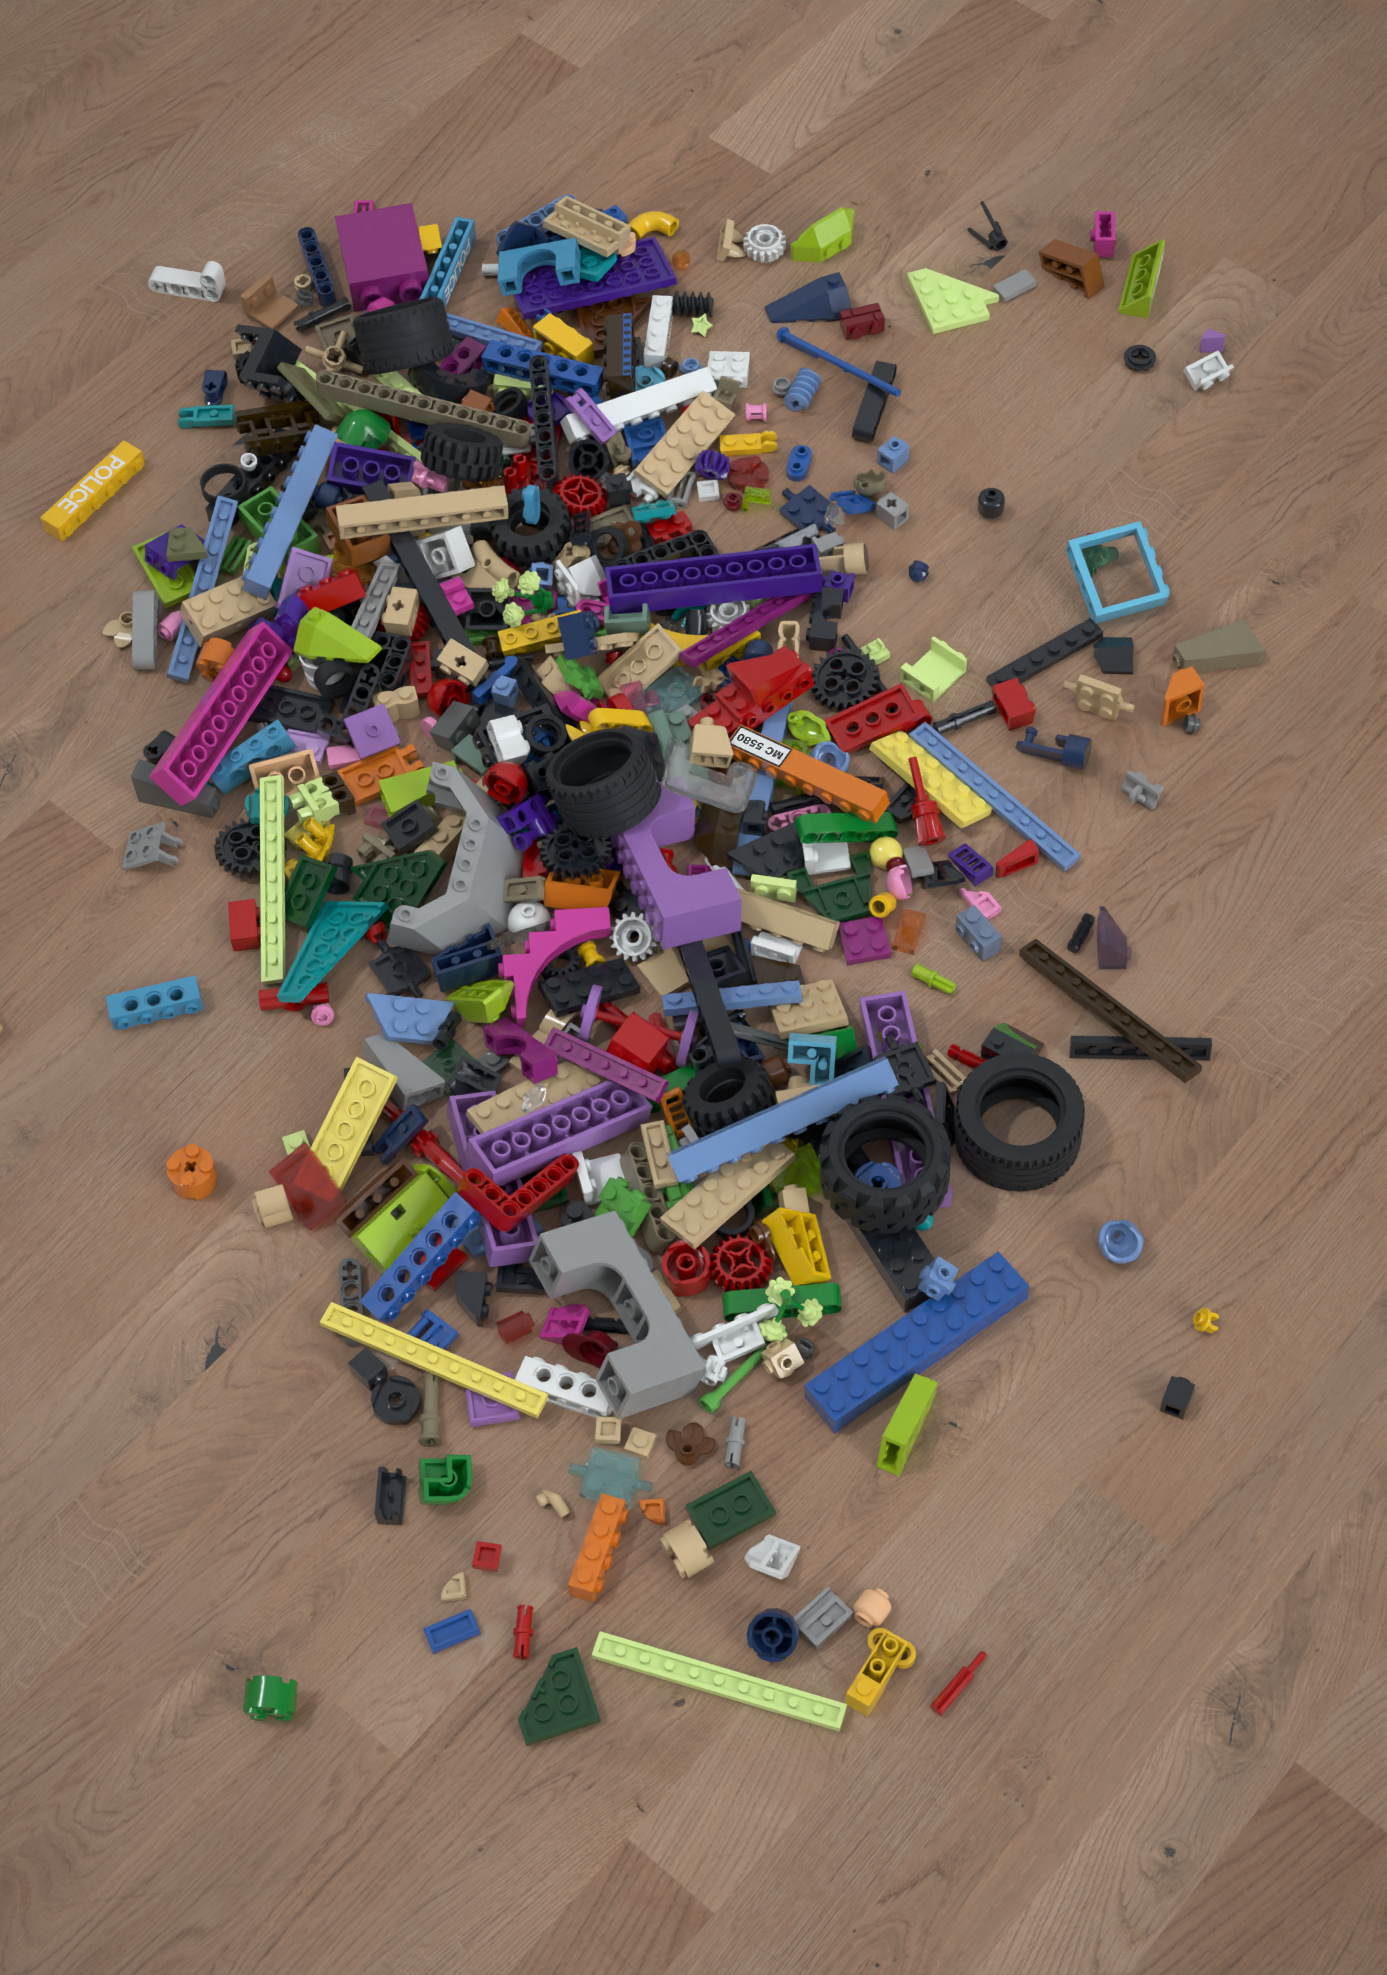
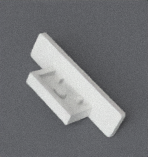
M766 1303L759 1306L755 1312L736 1316L734 1321L730 1323L715 1325L707 1333L694 1334L691 1336L696 1350H699L713 1343L717 1356L723 1359L725 1363L767 1345L764 1337L760 1334L761 1330L758 1323L763 1322L764 1319L776 1316L779 1310L774 1303Z

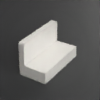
M763 931L760 932L758 937L753 936L751 941V955L796 964L802 950V945L795 944L785 938L772 936Z

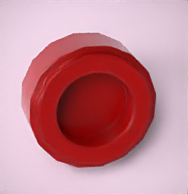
M383 921L373 925L365 932L366 939L370 938L374 944L379 940L381 942V939L386 941L387 934L384 930L386 926ZM380 933L381 938L376 939L375 935Z

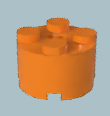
M210 638L209 642L205 641L196 661L197 668L202 672V678L207 681L216 679L235 651L231 647L232 643L219 638Z
M189 1144L174 1152L166 1162L167 1175L172 1188L182 1199L194 1198L195 1200H200L214 1191L217 1185L218 1172L211 1154L206 1149L196 1144Z

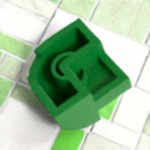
M358 409L346 415L335 433L338 434L337 438L346 444L378 449L381 443L385 444L388 439L391 425L368 409Z
M446 1454L445 1458L419 1459L418 1497L421 1505H449L457 1503L467 1495L472 1485L471 1455Z

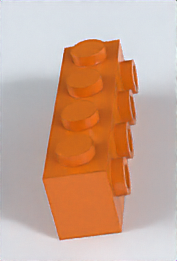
M601 1493L568 1583L570 1596L594 1603L597 1594L602 1592L605 1571H609L611 1567L613 1549L618 1547L621 1538L620 1529L622 1524H626L629 1516L625 1500Z

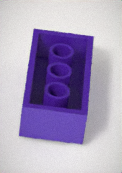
M334 442L327 483L337 486L341 490L344 487L345 489L349 487L353 494L360 495L362 494L361 487L381 479L388 490V484L412 482L414 474L413 463L416 461V457Z

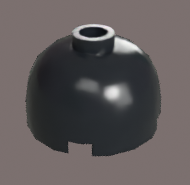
M580 440L569 451L568 466L575 476L581 473L583 477L589 475L590 479H598L609 468V453L603 444L600 445L596 440Z

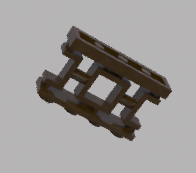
M307 400L235 411L236 429L239 434L250 433L249 437H243L244 449L246 453H252L256 457L300 450L301 445L306 446L307 443L304 442L308 430H313V423L319 422V412ZM284 427H290L291 429L289 431H282L274 433L272 430Z

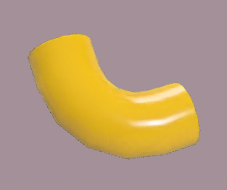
M649 211L639 214L628 225L631 226L630 231L636 234V240H640L646 233L651 231H659L672 236L678 228L679 219L661 211Z

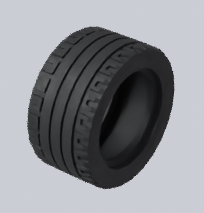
M1030 1053L1001 1054L980 1063L978 1067H975L968 1074V1078L964 1079L957 1094L954 1141L963 1164L979 1180L995 1188L1007 1191L1026 1192L1037 1190L1058 1181L1060 1177L1065 1175V1172L1070 1170V1166L1074 1164L1082 1141L1085 1107L1082 1092H1080L1079 1086L1076 1085L1075 1079L1059 1064L1045 1057ZM1023 1099L1034 1102L1047 1110L1057 1127L1046 1139L1035 1144L1019 1146L1005 1143L994 1137L986 1129L981 1118L990 1107L1001 1101Z

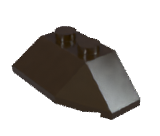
M726 796L701 805L694 842L708 859L711 866L717 865L721 868L733 869L734 860H727L726 855L729 851L737 848L747 802L746 798Z

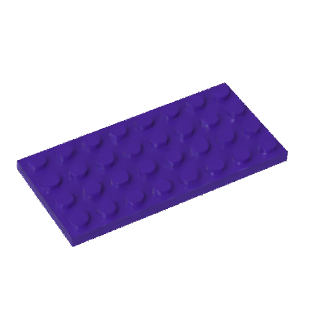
M653 236L636 240L635 251L627 256L622 257L621 254H616L617 261L598 282L580 278L579 283L560 286L555 270L556 266L543 265L526 273L522 282V293L514 294L513 297L523 319L526 320L536 318L537 314L543 316L545 308L552 312V314H555L556 312L573 310L582 306H591L595 303L611 301L620 297H629L637 293L650 292L654 289L667 288L671 285H676L677 279L658 241Z

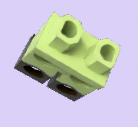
M337 771L314 779L305 785L303 783L297 785L298 792L288 796L289 805L292 810L303 807L297 810V816L301 824L311 816L321 824V821H328L344 812L347 815L356 813L355 798Z

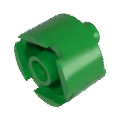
M257 1675L253 1676V1681L247 1677L243 1711L246 1715L251 1716V1720L265 1721L266 1716L276 1717V1721L290 1722L292 1716L295 1715L298 1682L289 1679V1684L283 1683L282 1677Z

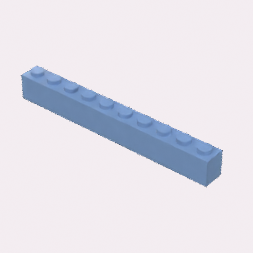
M316 424L312 431L308 430L304 442L307 444L306 446L301 445L297 457L300 458L299 462L294 461L290 470L293 475L292 477L287 476L283 486L286 490L285 492L281 490L276 501L280 504L278 507L274 506L270 514L272 522L267 521L262 532L266 535L258 540L256 545L258 553L253 552L248 563L252 566L250 570L246 568L241 579L245 581L242 590L266 600L338 434Z
M884 1056L666 1154L679 1183L682 1181L685 1184L696 1180L698 1178L697 1175L702 1172L712 1173L720 1169V1164L727 1161L728 1164H732L742 1159L741 1155L747 1152L755 1154L763 1150V1145L770 1142L773 1145L780 1143L786 1139L785 1135L792 1132L794 1135L806 1131V1126L812 1123L819 1125L828 1121V1116L837 1113L849 1103L855 1105L859 1102L860 1098L880 1093L882 1096L895 1091L894 1087L899 1084L888 1059Z

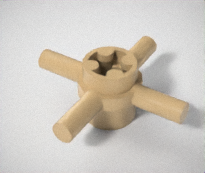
M345 331L340 332L336 345L328 347L325 352L308 345L305 348L304 353L322 359L323 366L328 371L339 372L346 368L362 374L364 368L361 365L346 360L345 353L342 350L348 333ZM334 355L338 356V363H334L331 360L328 361V359H333Z

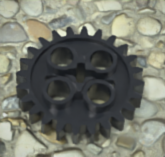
M845 646L842 648V652H838L834 648L833 655L826 652V659L819 657L820 664L814 663L815 670L811 673L815 685L811 688L812 693H815L816 700L820 699L822 706L827 704L828 710L832 709L833 706L836 707V712H839L841 707L846 710L871 698L870 695L875 696V688L880 687L878 666H875L874 659L870 660L869 653L863 656L862 649L855 653L854 647H851L849 652L846 651ZM851 689H857L854 692H849Z
M241 818L239 824L232 821L233 827L225 825V832L219 831V837L215 838L214 850L219 866H224L225 872L231 870L232 876L238 872L240 873V878H243L245 874H248L249 879L252 878L253 874L260 878V824H252L250 818L248 822ZM284 835V858H285V857H286L285 851H287V845H286V838H285V835Z
M561 825L560 831L553 829V835L546 834V839H542V845L539 847L540 861L543 868L547 867L548 873L554 872V877L561 874L562 880L566 879L567 876H570L571 881H574L575 877L583 880L585 875L592 878L593 872L599 875L600 869L606 870V864H610V858L613 857L610 837H582L574 834L563 825Z

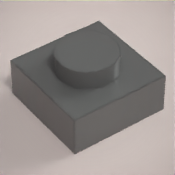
M491 1050L477 1059V1063L499 1074L509 1067V1060L504 1055H496Z

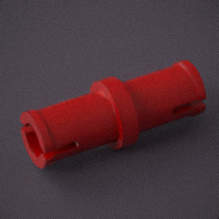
M525 1605L517 1606L516 1627L513 1628V1635H515L513 1658L519 1659V1656H521V1649V1660L529 1659L530 1638L534 1632L531 1628L534 1607L527 1605L525 1615Z

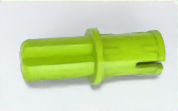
M919 963L914 966L911 972L912 977L928 984L929 988L933 986L947 994H952L955 990V983L940 976L938 971L929 970Z

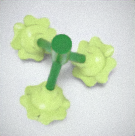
M780 1276L777 1277L776 1281L770 1280L769 1287L765 1290L766 1295L769 1296L768 1301L781 1306L778 1314L772 1320L764 1319L763 1323L759 1324L760 1334L765 1340L771 1342H782L783 1338L787 1337L786 1327L781 1324V1318L786 1306L792 1305L798 1309L800 1314L797 1319L802 1322L804 1327L808 1325L814 1326L822 1317L821 1311L823 1310V1306L815 1298L812 1301L807 1299L804 1304H799L792 1300L791 1296L795 1293L794 1288L791 1287L792 1282L784 1280Z

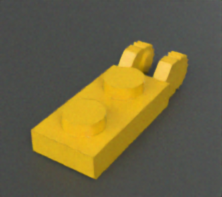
M764 431L761 434L719 435L720 453L725 454V456L774 452L778 448L775 441L777 440V434L773 431Z

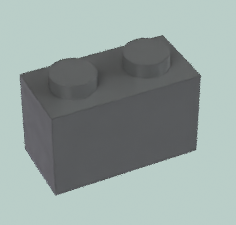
M453 701L431 729L430 734L438 747L452 750L468 734L473 732L481 720L473 706Z

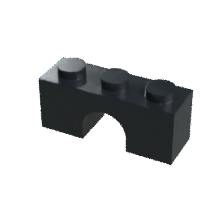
M822 587V592H817V595L813 594L812 607H814V611H810L809 624L812 625L806 631V641H809V650L829 652L831 649L836 648L838 622H830L827 619H841L844 589Z

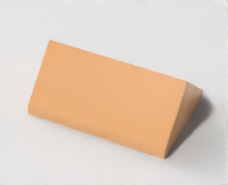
M312 748L249 764L255 789L260 788V778L281 775L284 778V795L286 794L287 796L298 792L297 785L302 783L305 785L320 777Z

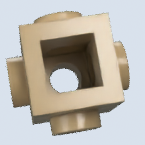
M783 1338L782 1342L774 1341L770 1343L767 1349L761 1352L764 1359L762 1364L769 1375L773 1374L780 1379L792 1375L796 1368L804 1364L795 1343L787 1338Z

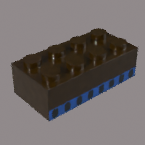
M631 313L607 315V323L604 324V336L607 337L603 339L604 351H607V353L603 354L604 367L607 368L603 370L604 382H608L606 383V396H610L611 400L636 392V339Z

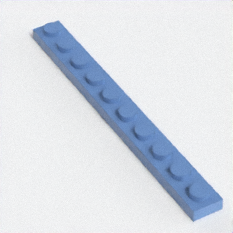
M219 495L217 497L204 543L208 558L199 560L189 598L211 590L215 586L238 504L236 500ZM184 620L181 624L167 678L188 683L198 643Z
M926 722L909 734L913 741L993 808L992 810L1025 839H1032L1038 850L1064 872L1080 860L1081 854Z

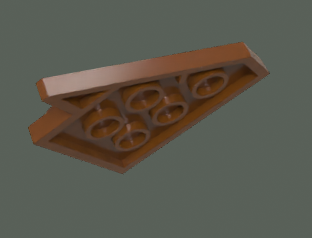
M633 294L629 297H620L611 301H603L591 306L576 308L581 335L592 341L594 356L607 353V351H604L603 339L607 337L604 336V324L607 323V315L631 313L634 325L651 307L652 297L635 299Z

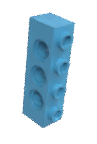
M277 719L225 754L210 777L221 792L226 795L252 777L249 764L279 757V755L286 754L297 746Z
M196 975L106 996L109 1017L114 1030H124L131 1026L149 1024L153 1021L171 1019L178 1015L193 1014L204 1010Z

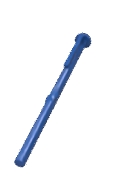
M781 327L778 329L776 336L780 342H785L816 359L820 357L840 367L846 373L849 372L896 397L900 396V389L790 334L789 328Z

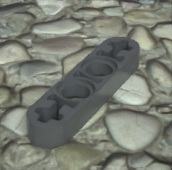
M346 1258L339 1265L340 1306L347 1309L355 1308L359 1311V1314L364 1315V1306L360 1302L363 1298L360 1263L357 1259ZM350 1266H353V1279H349L347 1272ZM349 1287H356L358 1289L354 1296H347L345 1294L346 1289ZM342 1335L344 1343L349 1347L355 1348L362 1344Z

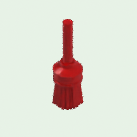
M910 757L908 760L917 795L915 798L916 803L910 807V811L913 815L912 820L915 821L917 845L931 846L939 844L946 839L938 817L940 815L937 809L938 804L937 801L929 800V796L925 794L917 757Z

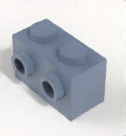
M975 905L956 916L955 930L957 934L968 944L982 962L1001 951L1002 935Z

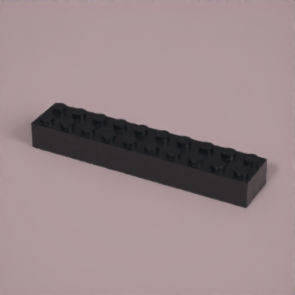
M835 1117L829 1118L828 1121L819 1125L812 1123L806 1126L807 1130L800 1134L794 1135L793 1132L790 1133L819 1180L822 1135L829 1121H835ZM860 1146L851 1154L846 1164L855 1176L861 1166L871 1161ZM873 1181V1187L882 1188L883 1182ZM845 1219L904 1313L931 1298L919 1290L918 1287L922 1280L919 1278L921 1271L926 1265L929 1266L934 1261V1257L915 1228L907 1230L905 1226L897 1233L881 1234L878 1228L870 1232L852 1226L851 1219Z

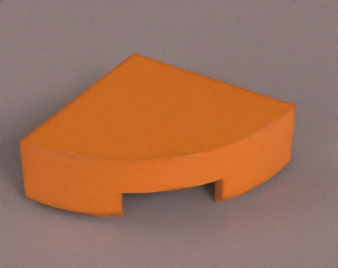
M664 1498L639 1500L640 1509L650 1522L666 1525Z

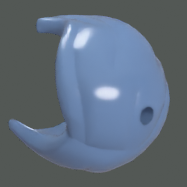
M830 741L820 742L810 752L809 756L843 772L848 771L850 763L849 753L841 751L835 743Z
M1129 1220L1108 1221L1102 1226L1099 1233V1250L1107 1260L1117 1264L1129 1263L1140 1256L1144 1243L1143 1234Z

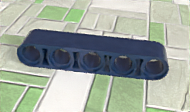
M304 227L298 231L300 249L319 304L322 307H326L337 301L334 284L314 229Z

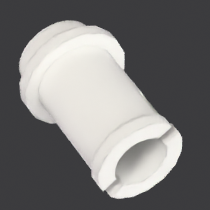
M482 264L483 276H497L498 264Z

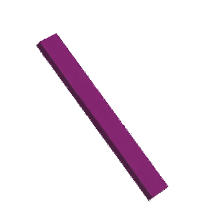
M817 593L772 597L680 652L679 660L695 668Z

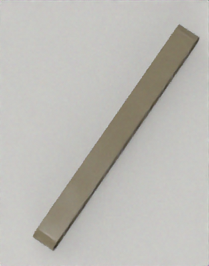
M322 370L316 374V392L322 398L427 425L436 423L469 425L496 435L502 444L517 448H526L531 442V426L523 420L328 370Z

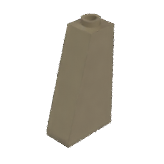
M1243 619L1176 644L1172 661L1179 669H1186L1192 666L1196 672L1262 664L1264 649Z

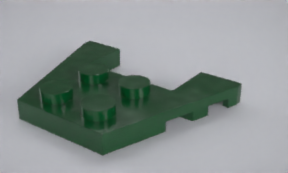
M869 851L850 855V864L855 873L854 876L813 886L806 867L786 873V879L797 880V892L820 916L842 923L871 915L869 910V902L871 900Z

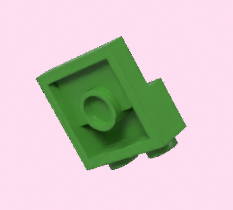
M619 1176L617 1179L610 1177L598 1196L602 1202L593 1217L615 1210L619 1218L624 1221L625 1228L630 1237L633 1238L652 1204L645 1199L646 1195L643 1192L630 1188V1182Z

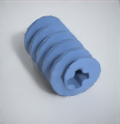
M800 368L784 397L785 406L794 412L806 410L822 382L821 377L809 368Z

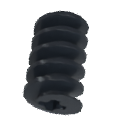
M676 291L673 297V316L677 310L678 316H682L685 311L686 316L689 317L693 311L694 317H698L701 311V315H707V312H709L710 317H713L714 298L711 297L710 292H707L706 297H703L702 292H699L698 297H696L694 291H692L690 297H688L686 291H684L682 297H680L679 292Z

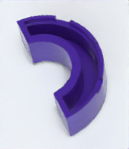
M293 593L282 601L274 620L276 623L259 617L249 624L246 633L252 627L264 622L294 650L300 620L309 612V609Z

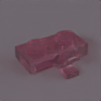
M640 680L619 685L620 692L627 697L633 709L643 711L646 716L647 706L660 704V698L656 694V690L648 691L644 695L643 684Z

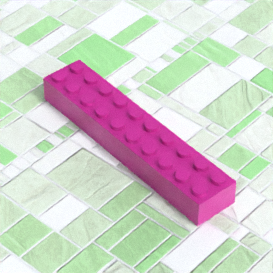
M261 622L248 630L149 775V778L180 806L197 797L294 651L266 623Z

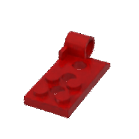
M900 683L824 721L839 749L850 754L900 729L905 733L913 728L915 730L924 722L929 725L932 722V716L923 701L920 699L912 701L904 685ZM891 707L898 708V710L895 713L891 714L887 712V710ZM870 717H878V720L874 723L867 722ZM851 726L859 727L856 732L848 731Z

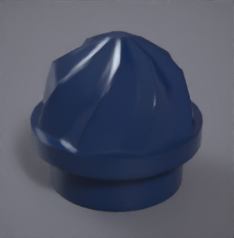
M915 560L908 568L909 576L914 582L923 581L929 575V566L922 561Z

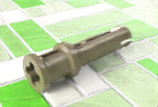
M429 1372L423 1374V1414L419 1418V1424L421 1425L419 1443L423 1446H436L441 1443V1437L439 1436L441 1417L438 1415L439 1376L434 1375L433 1377V1374Z

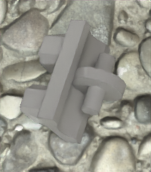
M1129 770L1125 775L1126 778L1120 790L1129 795L1128 801L1132 804L1139 801L1149 809H1155L1162 795L1163 786L1158 783L1152 785L1146 781V776L1140 771L1134 773Z

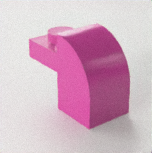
M459 576L439 584L456 616L474 608V603Z

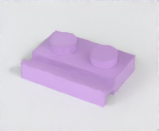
M288 729V734L297 746L288 753L312 748L316 764L321 767L330 741L320 737L318 734Z

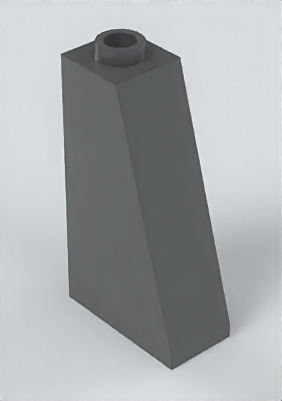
M138 760L131 779L139 802L213 818L215 811L219 810L221 799L216 788L205 784L194 800L180 806L149 778L156 765L144 760Z

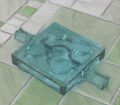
M592 1447L589 1460L585 1466L570 1463L568 1473L582 1476L580 1497L599 1501L601 1493L625 1500L626 1508H628L631 1496L636 1489L650 1493L653 1482L638 1478L640 1458Z

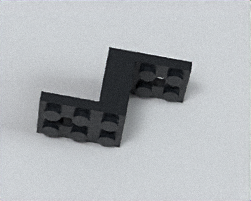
M238 324L234 332L241 336L240 339L254 345L239 377L246 382L245 386L252 390H257L260 392L259 396L266 400L273 398L279 402L286 400L289 403L305 401L306 398L293 385L287 382L288 379L277 368L281 362L295 366L302 349L275 329Z

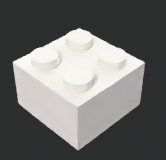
M461 526L441 531L416 541L436 580L476 566Z

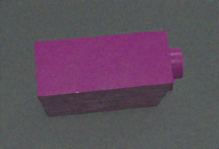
M412 203L335 216L354 312L367 310L368 305L380 297H385L393 301L394 304L420 299L429 277Z

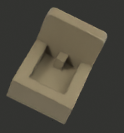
M721 376L713 398L731 410L737 398L740 382Z

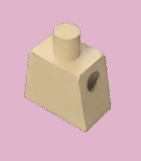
M704 717L700 720V724L694 726L692 731L687 765L728 768L733 757V751L727 730L724 726L714 725L711 717Z

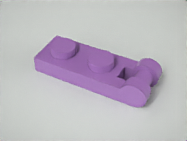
M582 388L576 390L572 397L569 396L564 400L565 406L573 411L600 445L618 432ZM579 401L584 404L582 407L578 404Z

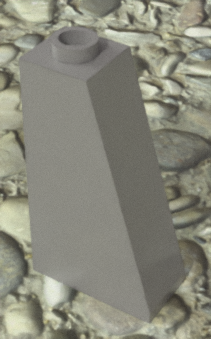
M383 1033L364 1039L362 1051L364 1059L368 1063L398 1077L390 1095L402 1111L406 1110L411 1104L419 1106L443 1098L444 1079L399 1043L386 1040Z

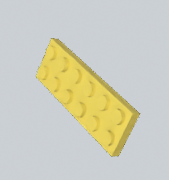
M902 730L871 743L869 750L913 788L915 786L908 758L916 756L925 794L929 796V800L937 801V808L961 829L991 814L993 809Z
M358 1057L355 1058L293 1184L332 1204H336L398 1079L397 1076Z

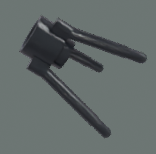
M981 201L980 204L994 230L989 233L988 240L971 228H968V231L986 244L988 249L994 248L996 251H999L1007 245L1008 240L1004 236L998 221L994 222L984 201Z

